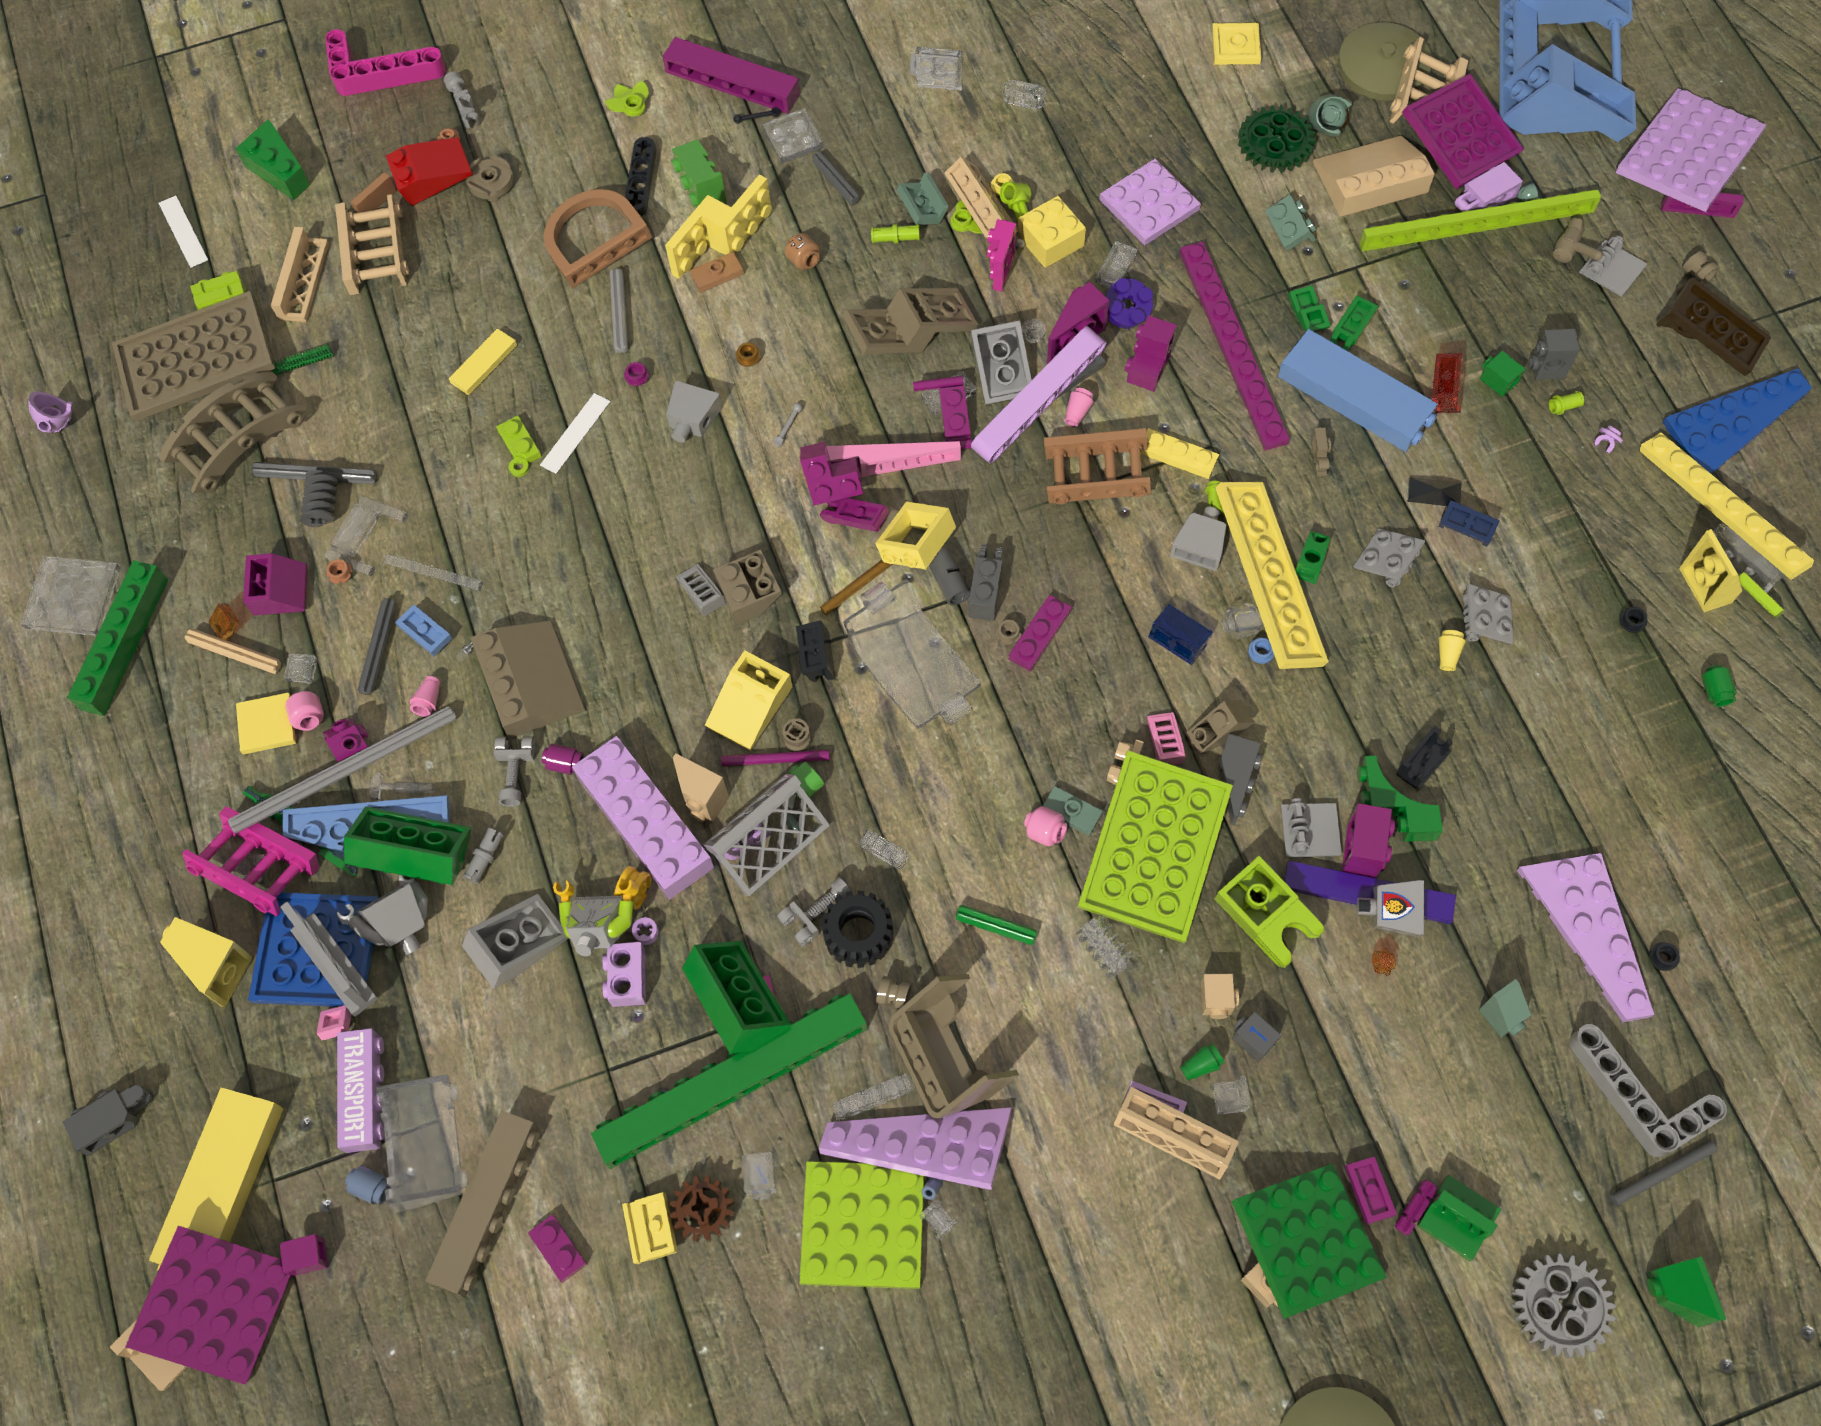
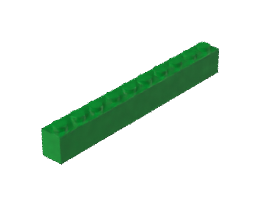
M849 993L846 996L843 994L837 995L829 1000V1005L822 1009L813 1008L803 1015V1019L794 1024L791 1021L789 1029L755 1051L728 1054L726 1056L727 1060L718 1065L712 1063L701 1069V1074L692 1079L686 1077L675 1083V1088L668 1092H657L648 1098L649 1102L642 1106H631L622 1112L623 1116L616 1120L608 1119L596 1126L597 1130L591 1132V1136L605 1165L611 1170L868 1030L866 1021L851 994Z

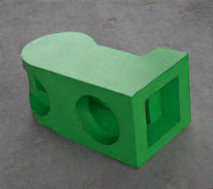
M1310 531L1295 570L1298 579L1316 584L1331 537Z

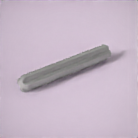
M618 268L610 271L613 338L615 352L626 353L628 351L624 276L622 270Z

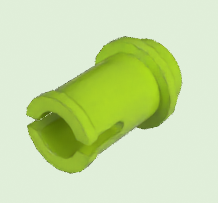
M1576 391L1564 396L1555 395L1549 400V409L1553 414L1562 415L1566 410L1582 407L1584 405L1583 394L1580 391Z
M1211 481L1207 483L1205 493L1208 494V506L1216 508L1220 512L1219 515H1221L1224 511L1215 489L1221 481Z

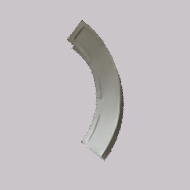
M272 371L251 374L244 377L245 381L235 385L230 382L215 390L196 404L182 418L185 422L177 432L172 430L158 457L164 463L180 461L196 477L190 490L193 494L214 492L230 465L256 442L275 432L299 427L307 406L305 404L288 406L273 391L277 376ZM267 398L277 410L265 414L252 400ZM242 404L256 420L240 429L225 413ZM216 420L232 434L219 448L203 433ZM196 441L212 455L202 469L188 455Z

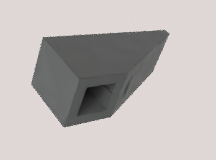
M1229 734L1218 769L1221 781L1233 785L1227 810L1230 824L1235 826L1237 818L1244 817L1248 802H1244L1243 799L1245 793L1251 794L1256 779L1251 777L1253 769H1259L1263 754L1258 753L1261 743Z

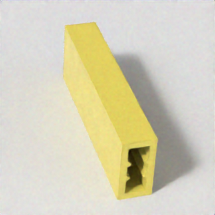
M220 1088L149 1261L159 1264L157 1270L160 1268L178 1225L227 1242L231 1241L284 1108L271 1101Z

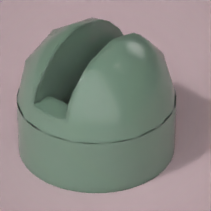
M1532 183L1522 187L1518 192L1519 200L1526 202L1539 198L1536 186Z

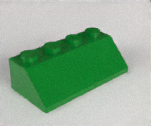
M365 806L344 836V864L453 885L462 870L471 835V827Z
M742 941L696 944L693 946L682 970L730 1054L755 1051L789 1029L791 1025Z

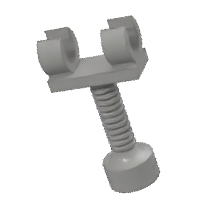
M455 71L447 73L444 77V84L448 91L454 93L453 95L465 126L471 129L468 123L471 120H475L477 125H479L480 121L474 110L472 98L467 89H462L464 81L461 75Z
M533 736L522 737L521 750H509V741L506 740V737L495 738L494 756L496 760L508 761L506 788L499 791L498 803L503 806L515 807L520 805L521 792L516 790L519 761H534L535 740H533Z
M840 877L830 884L831 891L822 900L820 899L809 908L807 912H803L793 901L790 906L778 914L777 917L784 926L792 923L797 916L806 927L795 935L797 942L802 947L819 935L818 929L811 922L812 919L821 914L825 908L827 909L830 902L834 903L837 896L841 895L842 898L847 897L846 892L851 891Z

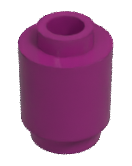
M551 743L549 748H545L543 751L542 763L545 764L546 770L572 775L574 773L572 766L584 758V753L578 752L577 748Z

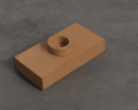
M733 252L689 270L700 293L744 275L743 268Z

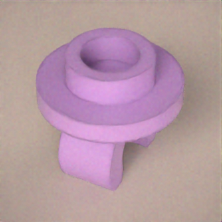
M1608 426L1606 429L1601 427L1599 432L1603 435L1597 437L1594 446L1597 447L1601 441H1608L1610 446L1607 448L1606 453L1609 454L1613 451L1615 442L1618 444L1623 442V439L1620 438L1622 433L1611 426Z

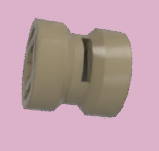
M1703 251L1695 253L1682 267L1687 274H1692L1703 285L1710 281L1719 271V267L1714 262H1709L1707 255Z
M796 718L788 720L784 724L782 734L786 748L790 752L806 751L811 744L807 723Z
M883 976L877 993L876 1003L886 1005L893 1002L895 1009H900L908 1002L912 984L902 981L897 985L893 978Z

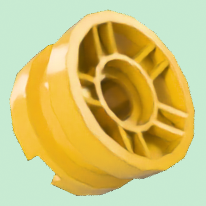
M628 866L619 879L626 880L628 886L630 879L637 883L639 887L638 893L631 897V901L634 902L633 909L637 910L641 907L647 896L645 892L647 888H650L652 876L648 872L642 871L640 873L637 868ZM616 886L614 896H623Z

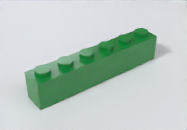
M135 560L132 561L67 696L81 711L105 716L168 582L166 576L157 566Z

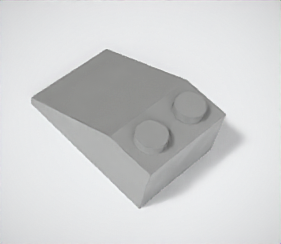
M1020 321L971 330L970 338L985 405L1014 399L1032 381Z
M536 894L469 928L462 947L491 987L495 989L520 975L566 941L568 937L565 936L562 925L541 897Z

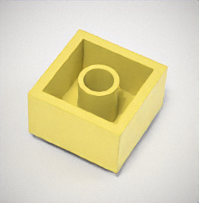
M1059 196L1018 218V237L1024 240L1027 248L1044 268L1084 246L1086 228Z

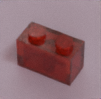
M1462 353L1436 354L1432 388V401L1438 403L1435 413H1461L1465 377Z

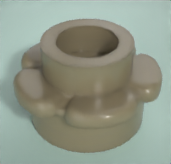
M1005 620L999 624L995 635L998 640H1001L1002 644L1011 645L1020 639L1021 628L1015 621Z

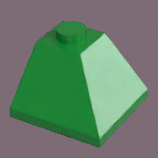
M1702 1256L1646 1273L1648 1276V1290L1662 1307L1697 1327L1726 1320Z

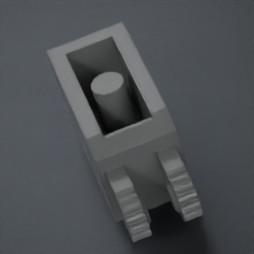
M981 544L979 557H976L969 598V618L994 621L1002 574L1001 559L1003 547L997 546L994 554L995 559L986 558L987 545Z
M140 1085L131 1086V1088H127L123 1092L116 1089L109 1090L100 1094L97 1100L87 1107H80L73 1111L70 1115L71 1117L62 1121L76 1151L90 1156L135 1128L139 1120L136 1113L151 1103L152 1097H154L152 1096L153 1093Z

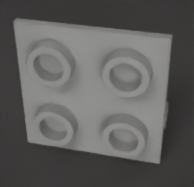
M1615 236L1611 237L1609 241L1605 239L1597 249L1603 253V257L1600 260L1590 258L1579 273L1622 297L1647 266V263L1623 250V238Z
M1378 529L1353 567L1385 576L1387 579L1386 584L1394 588L1396 585H1400L1401 578L1412 567L1413 560L1419 556L1420 549L1424 545L1425 540Z
M1467 584V591H1465V595L1462 598L1464 601V622L1468 623L1465 625V636L1468 637V641L1475 642L1479 640V636H1484L1508 644H1514L1511 596Z
M1295 798L1291 800V804H1281L1286 857L1342 856L1336 803L1305 804L1302 803V799Z

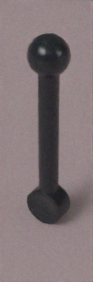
M774 107L771 111L744 116L735 115L733 121L739 124L744 120L766 116L777 118L780 116V109Z

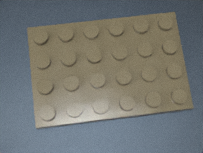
M251 291L112 342L129 414L134 422L210 394L230 382L236 384L244 381L245 376L275 369L255 298Z

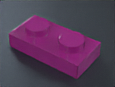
M1375 1157L1345 1166L1366 1225L1397 1215Z
M553 1214L528 1232L561 1283L587 1265Z

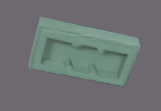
M1054 786L1043 805L1061 813L1068 826L1089 837L1103 814L1102 810Z

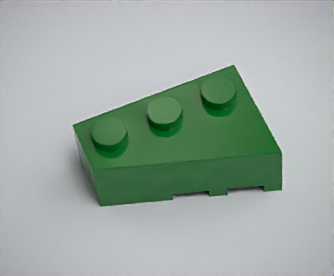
M269 119L235 148L247 169L292 200H295L310 186L302 167Z

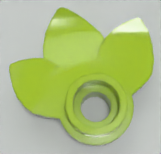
M643 81L638 82L633 89L616 84L614 98L607 99L605 104L613 112H624L630 117L639 116L646 108L645 101L649 97L648 87Z
M959 201L956 205V211L950 219L951 227L958 232L971 231L982 234L981 229L963 201Z

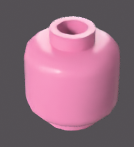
M309 691L297 692L286 701L285 709L289 722L294 728L309 731L316 728L323 721V708L319 697L315 693Z
M1045 806L1038 807L1033 812H1029L1025 818L1024 825L1027 827V836L1042 845L1053 846L1056 843H1060L1066 835L1067 824L1065 823L1064 816Z

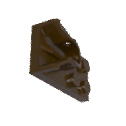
M1692 277L1676 291L1677 299L1669 312L1659 319L1656 325L1658 327L1664 326L1674 329L1678 334L1686 338L1698 340L1742 375H1748L1756 365L1771 336Z

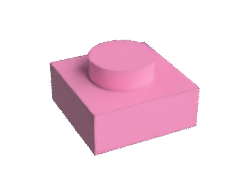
M344 1005L320 1012L317 1035L321 1040L337 1037L339 1032L349 1031L351 1013Z

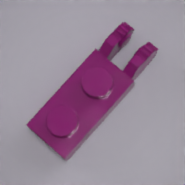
M844 498L827 502L829 507L836 511L823 509L819 516L831 524H841L878 532L889 511L886 506Z

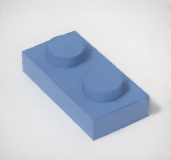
M414 604L395 622L403 632L433 657L452 640L451 635Z

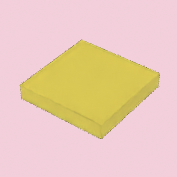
M1213 23L1214 65L1260 64L1261 49L1258 23Z
M290 693L236 703L240 752L243 755L296 744L295 728L290 724L285 709L286 701L291 696Z

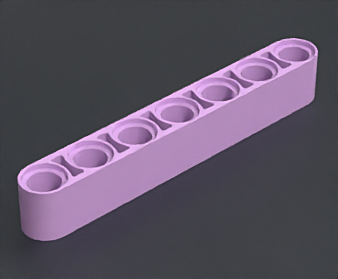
M1088 326L1084 327L977 435L970 447L989 464L993 463L1103 351L1106 341Z

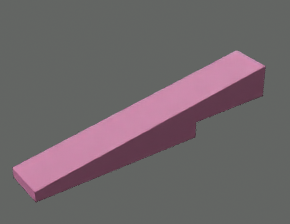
M959 441L827 446L832 464L856 458L862 477L961 460Z

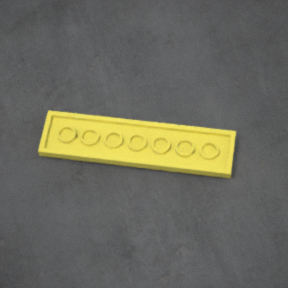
M1220 482L1215 489L1279 669L1323 667L1329 661L1263 482Z

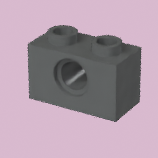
M1575 329L1544 331L1540 341L1536 343L1534 354L1529 358V367L1534 372L1535 380L1563 379L1567 376L1580 350Z

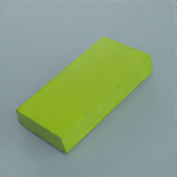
M1745 572L1739 576L1741 586L1774 618H1778L1784 613V609Z

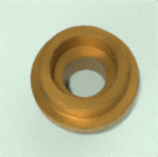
M743 343L736 351V360L742 366H753L760 360V351L752 343Z

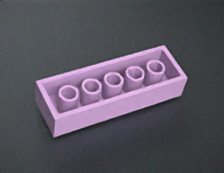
M617 736L572 766L580 783L669 900L714 868L710 856Z

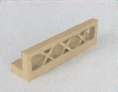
M960 157L945 172L946 177L986 238H988L990 228L994 229L997 219L1013 222L977 166Z
M294 227L272 299L271 307L278 320L307 322L329 247L327 239L309 238L304 227ZM310 246L320 247L319 251L312 256L308 254ZM313 264L314 270L304 276L302 273L303 269ZM306 283L309 286L308 290L298 295L296 293L297 288ZM299 303L302 304L301 314L290 313L291 308Z
M1133 1087L1130 1088L1113 1124L1221 1180L1239 1143V1141Z

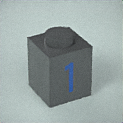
M1254 1012L1249 1018L1244 1015L1233 1027L1236 1033L1232 1039L1259 1063L1278 1042L1281 1034Z

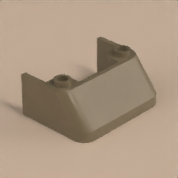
M969 974L937 976L895 1012L889 1021L891 1036L927 1112L933 1118L948 1117L989 1099L1019 1076L1017 1070L992 1074L990 1071L983 1069L977 1070L972 1074L949 1027L958 1015V1003L953 993L971 979Z

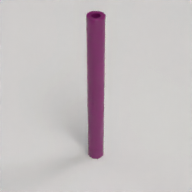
M829 750L721 756L722 767L830 760Z

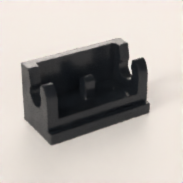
M820 620L796 626L803 676L806 675L812 682H817L816 676L820 675L825 676L827 680L835 679L830 635L823 622Z
M1435 725L1405 759L1396 773L1398 777L1417 791L1420 790L1451 753L1449 749L1453 744L1452 740L1449 738L1446 742L1439 737L1441 730Z

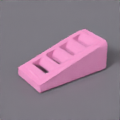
M1174 712L1147 716L1155 759L1170 765L1184 764L1186 756ZM1169 721L1170 725L1156 727L1155 723ZM1171 730V734L1158 735V732ZM1173 739V742L1171 743H1160V741ZM1175 748V751L1163 753V749Z

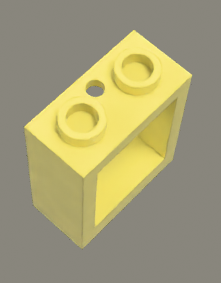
M906 502L875 544L883 562L926 570L955 530L956 525L949 508ZM912 528L926 530L916 545L901 543Z

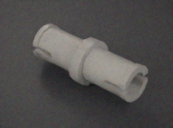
M492 828L487 829L478 849H474L472 853L474 857L462 876L464 879H471L470 882L479 884L489 863L492 864L494 860L492 856L504 837L502 833H496L497 830Z

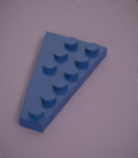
M1798 368L1670 415L1664 419L1663 424L1677 446L1712 474L1761 434L1765 428L1774 423L1785 411L1789 410L1806 396L1812 387Z

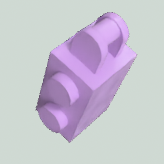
M1503 162L1465 184L1463 194L1456 199L1454 205L1462 212L1485 209L1490 206H1501L1517 197L1523 181Z

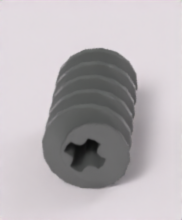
M309 470L305 475L306 480L300 520L306 526L321 527L326 523L334 521L332 513L335 512L334 504L336 503L335 495L337 494L335 487L338 485V480L324 471Z

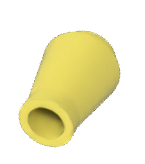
M1444 630L1442 631V636L1438 638L1439 668L1441 670H1456L1457 662L1466 642L1463 639L1464 634L1462 632Z

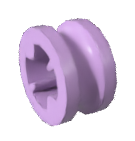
M644 917L636 920L633 924L632 934L637 942H641L642 945H650L657 940L659 929L651 918ZM641 927H652L653 929H649L651 934L648 937L645 934L639 936L638 934H641Z

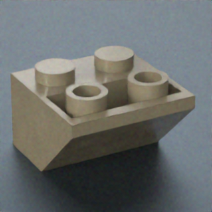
M761 550L713 569L716 584L724 596L725 603L736 626L760 616L782 594Z

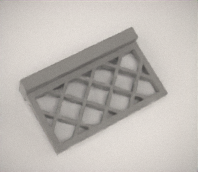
M785 774L703 844L710 853L714 854L742 892L748 897L830 826L800 786L802 783L796 775ZM796 792L801 798L800 811L787 810L788 800ZM772 812H781L780 829L767 827L768 816ZM787 813L800 814L798 830L785 829ZM805 815H813L819 822V825L812 832L804 831ZM753 829L761 830L759 846L746 845L747 835ZM767 831L779 832L778 848L765 847ZM785 832L798 833L796 846L792 849H783ZM732 847L740 848L739 864H730L724 857V854ZM746 849L759 850L757 866L744 865ZM765 850L777 851L776 863L772 867L763 866ZM744 868L757 869L756 881L748 887L743 881Z
M289 902L280 906L295 926L290 931L354 1017L378 1000L375 993L315 913H312L305 919Z

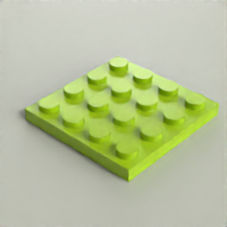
M806 1162L800 1285L920 1289L923 1222L922 1189L924 1187V1176L866 1163Z

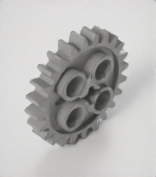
M1562 1254L1555 1255L1554 1262L1549 1255L1542 1257V1263L1537 1259L1532 1261L1533 1270L1528 1267L1522 1270L1526 1278L1519 1277L1515 1280L1522 1289L1512 1291L1513 1295L1520 1298V1301L1511 1304V1306L1521 1311V1314L1514 1317L1515 1320H1524L1525 1325L1520 1329L1521 1333L1530 1330L1532 1335L1529 1342L1533 1343L1540 1340V1351H1545L1551 1346L1552 1356L1554 1357L1559 1356L1562 1350L1567 1359L1573 1357L1574 1351L1578 1357L1585 1356V1348L1590 1353L1596 1351L1595 1343L1601 1345L1606 1342L1601 1333H1612V1329L1606 1325V1322L1616 1321L1614 1316L1608 1314V1310L1615 1308L1616 1305L1606 1300L1613 1292L1603 1291L1601 1288L1607 1282L1606 1279L1597 1281L1595 1276L1598 1270L1586 1271L1587 1261L1585 1260L1575 1265V1257L1573 1255L1569 1256L1565 1262ZM1551 1276L1559 1279L1561 1283L1560 1292L1555 1291L1551 1287ZM1574 1281L1576 1283V1286L1568 1296L1571 1288V1282ZM1580 1292L1589 1298L1590 1304L1588 1308L1580 1304L1578 1300ZM1566 1299L1564 1306L1568 1310L1559 1315L1563 1306L1559 1301ZM1539 1303L1547 1307L1549 1311L1547 1319L1539 1316L1537 1312V1305ZM1558 1317L1556 1323V1330H1552L1551 1325L1553 1321ZM1567 1320L1573 1321L1577 1326V1334L1575 1336L1567 1331Z

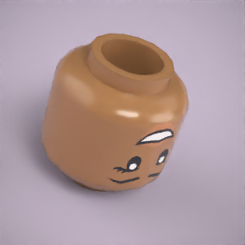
M796 234L787 241L785 256L798 269H810L819 261L820 247L807 234Z

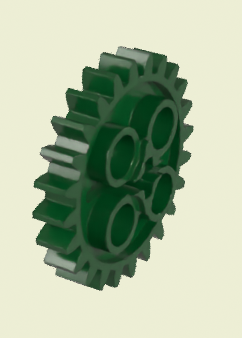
M1271 105L1269 111L1261 107L1260 113L1254 110L1252 117L1247 115L1245 122L1241 123L1238 134V146L1241 147L1240 153L1246 154V161L1253 159V167L1261 164L1262 171L1266 167H1270L1271 173H1273L1275 168H1278L1280 173H1283L1284 167H1287L1289 171L1293 170V165L1300 168L1302 161L1307 162L1308 157L1313 152L1316 141L1314 139L1315 131H1312L1313 124H1306L1307 117L1300 119V111L1293 114L1291 107L1287 111H1283L1282 105H1280L1278 110H1275L1274 106Z

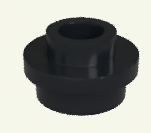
M1631 607L1621 613L1619 622L1626 631L1638 633L1646 627L1647 615L1641 608ZM1629 619L1635 620L1636 623L1631 622Z
M1658 943L1650 950V960L1659 970L1670 971L1679 964V951L1670 943ZM1660 953H1663L1667 956V962L1663 961L1660 958Z

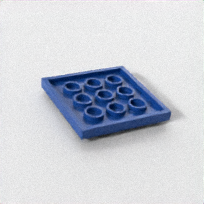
M280 893L276 898L281 913L278 916L270 912L264 914L248 1001L260 1004L344 1006L345 1004L290 931L295 926L280 906L289 902L305 919L312 913H315L367 983L374 944L361 938L349 925L341 923L337 912L342 916H348L350 912L347 910L346 905L350 904L354 908L356 915H358L356 911L377 900L379 897Z

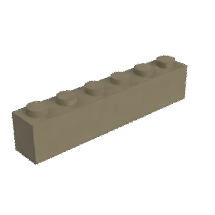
M501 1110L426 1277V1282L462 1297L466 1296L467 1291H472L477 1281V1274L475 1273L480 1262L483 1263L489 1254L490 1245L488 1243L492 1234H496L502 1224V1211L505 1205H509L514 1197L515 1188L513 1186L517 1177H521L526 1169L527 1160L525 1159L527 1154L538 1142L539 1127L534 1122Z

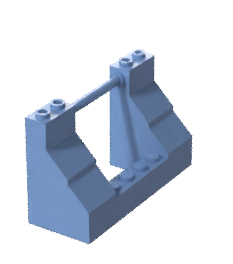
M1500 0L1499 115L1506 125L1523 135L1551 132L1565 134L1599 131L1616 142L1636 130L1635 92L1622 85L1621 28L1633 20L1632 0ZM1595 21L1610 30L1612 78L1554 44L1537 55V25L1552 23L1564 25Z

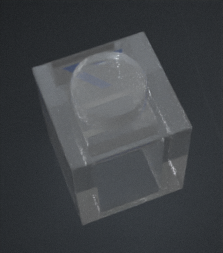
M772 1152L742 1155L744 1191L747 1196H752L754 1200L770 1198L771 1193H777L775 1160Z

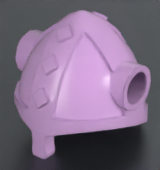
M33 392L29 395V412L40 431L55 433L68 425V421L70 422L72 418L73 402L68 401L67 403L45 392ZM52 405L58 406L59 409L52 407Z

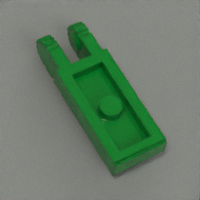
M1356 295L1334 328L1329 341L1334 344L1337 343L1339 338L1346 341L1342 348L1349 352L1352 345L1356 344L1370 323L1379 306Z

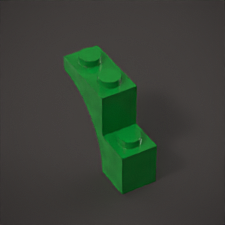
M1365 756L1361 766L1357 768L1358 781L1363 784V791L1360 796L1361 804L1392 809L1391 816H1398L1397 829L1399 833L1402 832L1403 842L1437 841L1443 832L1439 805L1423 804L1405 797L1386 780L1380 770L1377 756Z

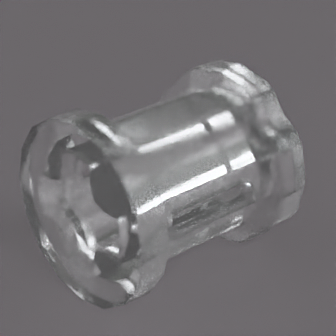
M940 1199L929 1205L919 1216L921 1220H926L937 1233L935 1237L938 1240L950 1233L959 1223L956 1219H952L941 1206L943 1202Z

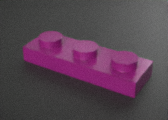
M1719 193L1707 212L1665 195L1661 202V211L1735 218L1743 205V195Z
M1049 595L1010 652L1008 659L1031 672L1071 613L1072 607Z

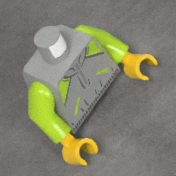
M622 878L618 880L617 890L623 896L574 897L572 902H570V897L573 896L575 891L573 885L566 880V889L561 892V885L558 882L554 883V892L561 897L562 902L559 903V913L564 934L571 939L575 951L579 955L586 957L591 955L593 948L612 947L617 938L631 926L634 904L631 901V897L635 896L639 890L637 883L633 880H629V886L626 880Z

